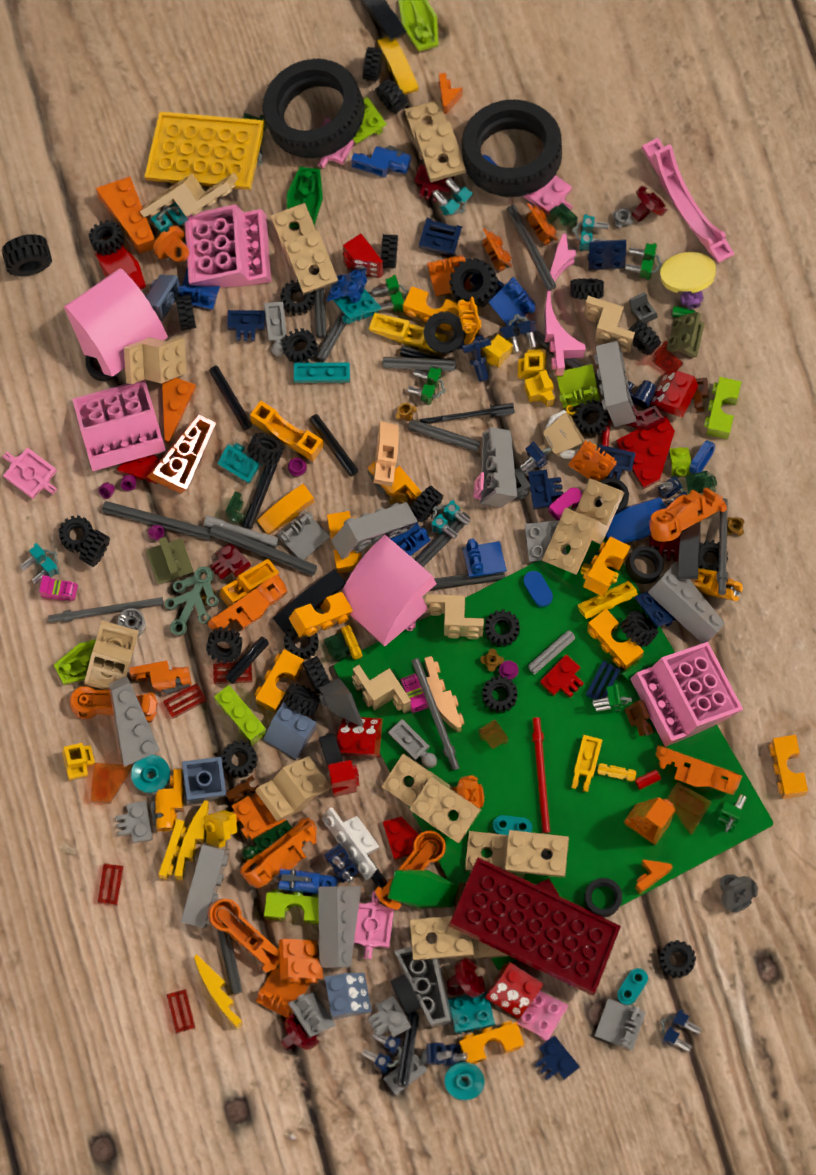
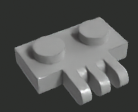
M146 801L127 804L128 814L115 816V821H124L123 823L116 824L117 829L125 828V830L117 832L118 836L132 835L133 844L153 840Z
M394 996L376 1004L379 1012L368 1018L376 1035H381L390 1030L394 1037L411 1028L409 1021Z

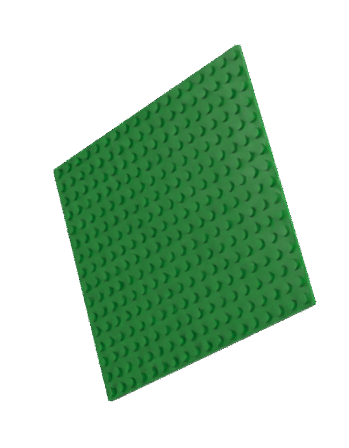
M605 536L603 542L607 543L608 539ZM591 541L577 575L547 562L536 561L465 597L464 618L484 619L483 637L478 639H468L467 636H460L457 639L448 638V636H444L445 614L441 613L439 616L430 615L416 622V627L413 631L405 629L385 647L380 642H377L361 650V658L354 660L350 656L334 665L337 676L350 691L360 717L383 719L380 755L390 773L402 754L410 757L388 734L403 719L429 745V749L426 752L434 754L437 758L436 765L433 768H426L452 787H457L462 777L470 775L475 776L478 779V784H481L484 792L483 807L480 808L481 811L460 843H457L412 812L422 832L435 831L443 837L446 851L438 862L447 879L458 886L459 882L466 883L470 872L465 871L469 831L496 834L493 830V822L498 816L505 815L528 819L532 824L531 833L542 834L535 742H532V733H534L532 718L540 717L541 732L544 733L542 744L550 833L548 835L569 837L565 877L525 873L523 879L537 885L549 878L559 896L587 909L584 903V894L588 885L593 880L609 878L620 886L622 891L621 907L767 830L774 824L717 724L689 738L666 746V748L742 775L738 789L734 794H729L710 786L695 787L674 779L678 768L674 766L675 762H672L671 765L667 764L665 769L660 767V760L656 756L658 745L665 746L650 718L646 722L652 726L654 733L646 736V734L639 736L637 726H631L625 711L615 713L612 712V709L596 711L593 706L594 699L586 696L603 660L617 668L612 655L605 653L598 639H593L588 633V623L595 617L586 619L577 606L599 595L583 587L586 579L583 578L584 574H581L582 565L584 563L591 565L594 556L600 555L598 551L601 545ZM570 545L566 546V552L568 554L571 550ZM624 563L620 570L607 567L609 570L618 573L617 582L612 583L608 590L629 581L636 588L638 595L641 594L635 582L627 574ZM537 571L544 578L553 594V599L549 606L539 607L533 601L524 586V577L528 572ZM634 597L629 601L615 605L612 609H607L619 622L618 628L611 633L612 638L619 643L626 642L630 638H627V634L622 632L621 623L631 611H639L641 614H646ZM501 609H504L505 612L509 610L519 620V636H517L516 641H513V644H507L506 647H503V645L498 647L496 643L492 644L490 643L491 640L486 638V619L489 618L491 613L494 614L496 610L498 612H501ZM498 622L495 625V631L500 635H505L510 630L506 622ZM658 627V635L648 646L641 647L644 654L640 660L648 669L653 667L662 657L675 653L661 627ZM568 630L575 635V639L542 669L533 674L528 669V665ZM490 649H495L499 657H503L504 662H515L519 669L517 677L512 679L513 684L516 685L518 690L517 701L514 707L512 706L511 710H506L505 713H502V711L495 713V710L490 711L482 699L483 687L486 685V682L490 681L492 677L498 678V676H501L499 673L500 665L495 671L491 672L485 664L481 663V657L487 655ZM566 654L581 667L575 675L584 683L582 687L574 683L579 689L577 692L569 688L573 693L571 698L562 690L553 696L540 684V681ZM432 656L433 661H437L440 672L437 673L439 680L443 679L445 691L451 690L452 696L456 695L459 705L456 707L457 713H461L464 724L461 725V732H457L442 719L451 746L454 745L456 751L454 754L460 768L452 771L448 757L444 755V747L429 706L413 714L411 711L404 714L402 710L398 711L393 704L394 699L374 711L371 706L368 707L362 698L364 697L362 691H357L352 683L353 668L360 665L369 680L390 668L402 686L401 678L416 674L411 660L419 658L425 676L428 677L425 658ZM621 667L613 686H619L622 697L632 698V701L624 705L625 709L641 699L631 680L627 682L622 677L621 673L624 669ZM604 668L599 680L597 681L592 691V694L595 695L607 671V668ZM610 672L598 697L602 698L615 672ZM496 688L492 696L497 701H503L507 698L508 694L505 689ZM583 735L602 739L588 792L583 791L584 782H586L587 776L579 775L576 789L571 788ZM419 757L415 762L423 766ZM685 762L684 766L690 768L691 764ZM603 763L609 767L612 765L626 768L625 770H635V779L656 769L661 780L639 790L635 780L609 777L608 774L604 776L598 774L597 771L599 764ZM409 775L404 778V784L407 787H411L414 784L413 777ZM721 776L722 779L728 780V777ZM742 794L743 796L738 805L740 806L745 795L746 800L742 806L744 811L734 831L728 830V832H725L726 828L716 823L725 802L735 805ZM655 798L667 799L674 805L673 808L676 810L669 827L656 845L623 823L636 804ZM452 809L449 811L448 816L450 820L456 821L459 814L456 810ZM505 822L499 824L501 828L507 826ZM521 824L519 829L525 830L526 826ZM485 848L481 851V855L484 858H490L492 851ZM642 860L669 863L673 866L668 874L641 894L636 890L637 879L645 873L649 875L641 864ZM600 886L593 891L592 902L596 907L607 909L614 904L615 895L610 888ZM511 956L491 958L497 970H501L505 963L510 962L514 964L519 961Z

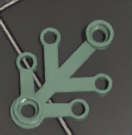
M199 567L195 571L194 576L174 582L173 589L178 593H183L188 586L193 584L195 586L192 591L175 598H168L165 601V606L169 610H175L179 604L187 602L180 618L174 620L170 625L171 632L176 636H182L186 633V622L194 605L196 606L200 623L207 625L211 619V616L206 613L200 596L202 588H204L207 595L206 603L210 607H216L219 604V599L214 595L210 584L213 579V572L208 567ZM206 573L207 577L202 579V575ZM182 584V588L177 590V586ZM215 598V602L210 604V600ZM174 601V605L169 607V603ZM204 615H207L206 621H202ZM179 626H182V630L178 632L177 628Z

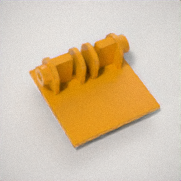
M471 297L469 302L460 300L457 304L462 328L465 331V345L472 343L476 333L481 328V319H479L478 308L473 297Z

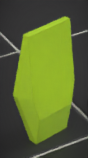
M398 0L402 25L418 52L438 47L437 15L428 0Z
M96 639L79 643L54 664V668L63 685L85 680Z

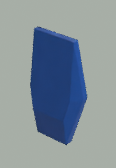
M659 497L630 505L616 513L606 533L607 539L611 536L623 543H628L649 536L651 534L649 525L651 515L657 510L666 508L662 499Z

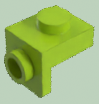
M670 448L672 477L690 476L691 458L689 448Z

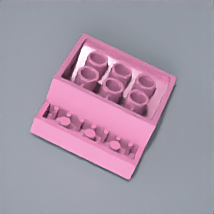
M235 204L199 212L195 216L192 214L187 216L188 221L185 222L186 246L189 249L187 262L190 285L237 287L271 282L267 216L262 209L244 213Z
M121 268L64 306L84 355L97 358L103 373L112 377L125 368V346L149 337L163 341L168 338L162 323L147 298Z
M145 379L134 384L127 383L72 399L92 471L166 451Z
M384 535L357 564L344 585L342 592L353 610L350 616L385 647L428 610L422 596L433 588L436 582L433 575L389 537Z
M708 642L662 657L653 667L636 672L630 679L640 699L643 700L650 719L665 747L700 733L743 710Z

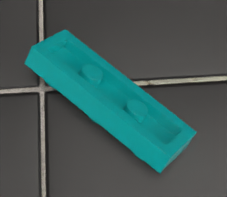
M350 362L294 363V383H350Z

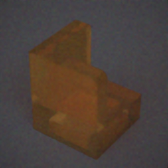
M496 720L479 729V736L483 741L486 740L491 749L496 748L502 743L504 745L508 743L507 735Z

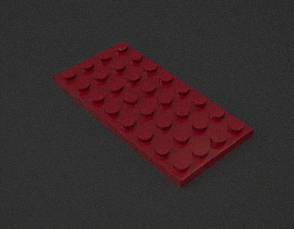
M479 857L475 860L448 925L473 939L592 996L597 991L621 928L620 925Z

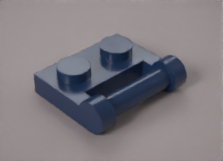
M427 217L418 248L454 257L463 226H452L432 221V218ZM430 228L453 233L454 236L431 231Z

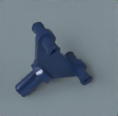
M483 335L476 336L472 343L465 345L463 341L462 345L457 349H462L464 354L471 351L474 359L470 360L471 366L474 365L478 381H485L489 378L484 363L487 361L486 356H481V348L491 345V341L489 338L484 339Z

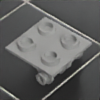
M305 510L277 534L284 544L298 558L303 560L330 538L313 519V515Z
M559 521L525 524L529 562L542 561ZM566 547L563 550L564 555L567 554Z
M315 992L306 996L301 994L296 1000L288 1003L309 1037L336 1026Z
M608 999L595 1037L633 1050L646 1012L641 1011L639 1007H630Z

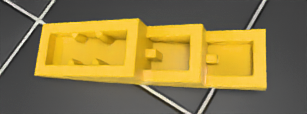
M388 37L377 40L379 48L382 49V55L388 70L391 72L395 84L399 86L400 90L402 89V93L407 95L419 91L414 74L397 39L393 42H390Z
M374 313L369 331L418 349L442 355V353L432 350L426 343L424 327L410 324L408 320ZM435 333L439 341L447 342V335Z
M204 800L185 834L174 874L177 880H184L186 861L194 862L197 843H205V816L209 815V801Z
M196 954L194 956L195 962L211 997L228 1020L239 1029L243 1022L230 1010L234 1005V1001L222 990L226 985L225 981Z

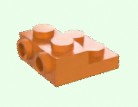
M257 793L251 797L247 796L232 805V813L236 814V823L240 821L243 826L241 828L243 835L246 839L250 837L252 842L254 838L286 821L283 819L277 822Z
M299 939L279 940L280 980H288V983L291 984L300 983V981H305L306 984H317L318 980L323 979V967L319 964L317 941Z

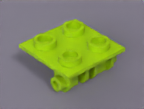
M368 97L363 99L365 105L363 123L353 138L356 144L372 134L380 135L383 132L382 128L387 125Z
M593 364L564 370L563 376H557L560 401L563 404V409H566L568 405L573 407L579 406L582 402L587 404V400L590 403L592 400L600 401Z

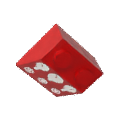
M362 233L343 244V264L348 270L354 271L367 268L366 276L377 278L383 276V261Z
M678 370L664 373L649 406L656 405L661 411L683 418L698 388L695 376Z
M361 717L364 725L358 726L343 718L337 737L341 755L379 757L383 719Z
M505 963L484 998L519 1019L532 1004L543 983L512 963Z

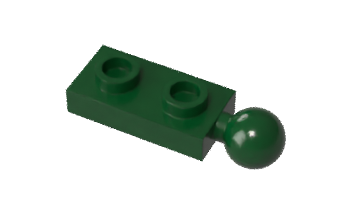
M288 820L254 838L255 846L249 845L244 847L242 857L246 861L253 859L255 855L263 852L290 831L292 827Z

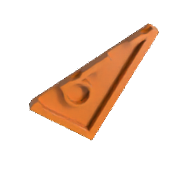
M177 377L162 383L164 437L168 444H170L196 389L195 384Z

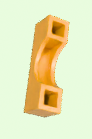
M261 400L250 414L252 424L279 439L280 442L314 462L324 448L321 438L308 430L304 431L294 427L283 419L274 408Z

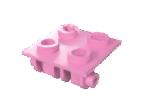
M539 991L532 1004L517 1020V1024L540 1035V1038L547 1041L551 1038L554 1029L557 1028V1024L560 1023V1019L566 1012L568 1004Z

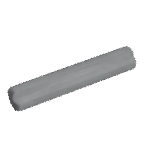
M568 630L530 663L528 669L533 674H536L575 639V635Z

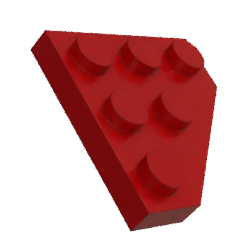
M666 415L663 416L665 419L664 423L649 430L639 428L616 440L619 449L636 453L632 471L643 489L659 482L675 433Z

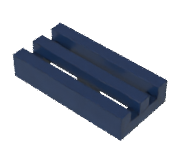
M603 660L586 696L594 700L606 698L608 696L607 688L602 698L598 696L610 672L613 671L615 673L607 687L613 686L621 669L614 667L612 664L609 665ZM604 668H607V671L595 695L592 694V691L597 681L599 680Z

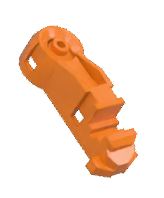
M708 488L703 489L702 495L691 490L689 494H683L676 498L667 508L657 510L651 515L649 521L651 537L661 542L674 540L679 537L681 531L718 511H726L727 505L721 495ZM676 529V532L671 534L670 531Z
M278 574L274 575L226 610L214 616L208 621L207 625L212 630L215 628L218 630L219 627H223V630H225V627L230 626L229 621L232 623L236 621L241 629L244 630L260 619L270 605L288 593L286 584Z
M81 686L75 689L70 696V707L73 713L81 719H91L97 714L114 715L110 690H95L92 687ZM148 692V694L136 695L147 722H152L157 715L158 702L155 694Z
M660 745L657 747L656 756L660 760L661 768L665 769L667 764L671 765L672 762H675L674 766L678 767L674 779L695 787L710 786L729 794H734L738 789L742 775ZM685 762L690 763L691 767L684 766ZM721 776L728 777V780L722 779Z
M302 818L298 821V825L263 852L255 855L253 859L247 860L240 869V874L245 881L253 888H260L269 883L275 875H278L280 869L291 870L300 860L305 859L306 855L301 849L304 846L302 842H311L313 845L317 843V827L313 820ZM256 863L258 866L251 870L249 867Z
M425 831L419 834L414 842V851L398 870H427L431 864L437 863L446 851L443 837L435 831ZM391 878L383 889L378 886L375 893L379 901L387 906V908L399 910L402 906L400 902L387 898L392 882Z
M222 898L211 904L208 909V920L216 929L226 931L239 945L244 946L248 953L255 956L263 964L261 969L265 973L277 968L280 964L279 948L277 949L241 916V909L235 901Z

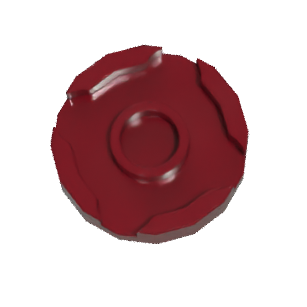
M640 186L635 191L641 201L632 212V216L637 222L642 221L651 211L659 216H663L668 211V209L664 208L666 206L665 203L654 192L651 194L646 192L648 188L645 186Z
M465 958L456 963V975L446 981L447 992L450 995H460L466 992L470 997L476 998L485 992L484 979L482 975L478 977L475 971L478 968L471 960Z
M294 1012L285 1019L284 1025L288 1035L280 1043L286 1051L295 1045L305 1050H311L319 1043L320 1040H317L319 1034L309 1037Z

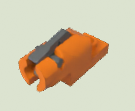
M167 660L129 668L132 680L144 681L147 677H151L153 690L163 691L166 695L186 689L192 685L189 667H172L170 670Z

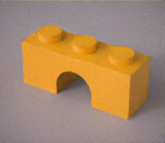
M411 286L403 304V312L407 316L420 318L425 323L433 314L442 311L450 312L459 317L458 303L446 299L442 307L432 309L427 305L429 292ZM443 323L439 325L443 330L454 331L449 324Z
M350 511L327 514L330 538H334L344 526V522L352 518L350 517ZM333 550L336 570L339 574L352 572L362 559L361 552L356 553L355 550L350 552L349 556L345 559L340 557L337 550Z
M610 536L607 543L603 542L598 551L600 555L594 556L591 562L593 567L591 569L587 568L583 576L586 579L583 587L604 597L615 576V572L607 567L620 570L631 546Z
M343 592L326 597L320 606L324 614L316 612L311 603L295 609L290 615L289 620L298 636L307 635L309 637L317 633L318 630L323 629L325 631L336 623L343 624L347 622L353 610Z
M605 609L588 623V633L593 639H598L605 653L612 655L617 667H622L626 670L643 657L644 651L640 646L636 645L635 641L631 642V638L623 643L616 642L612 638L611 633L618 628L619 622Z
M285 649L281 654L278 653L273 662L275 664L273 669H269L264 677L265 683L262 687L259 686L255 692L256 703L276 714L283 704V697L285 695V692L277 688V682L282 678H290L296 681L304 668V659Z
M796 734L773 738L771 745H769L770 756H774L773 772L774 775H778V793L782 794L783 799L805 796L808 792L805 773H793L787 767V761L798 758L800 754Z
M506 1021L501 1023L499 1028L493 1029L489 1027L481 1030L482 1034L474 1036L471 1033L463 1036V1040L459 1041L462 1053L468 1054V1056H465L468 1057L465 1062L477 1064L486 1061L487 1057L484 1047L492 1041L500 1043L505 1054L524 1048L525 1044L517 1022Z

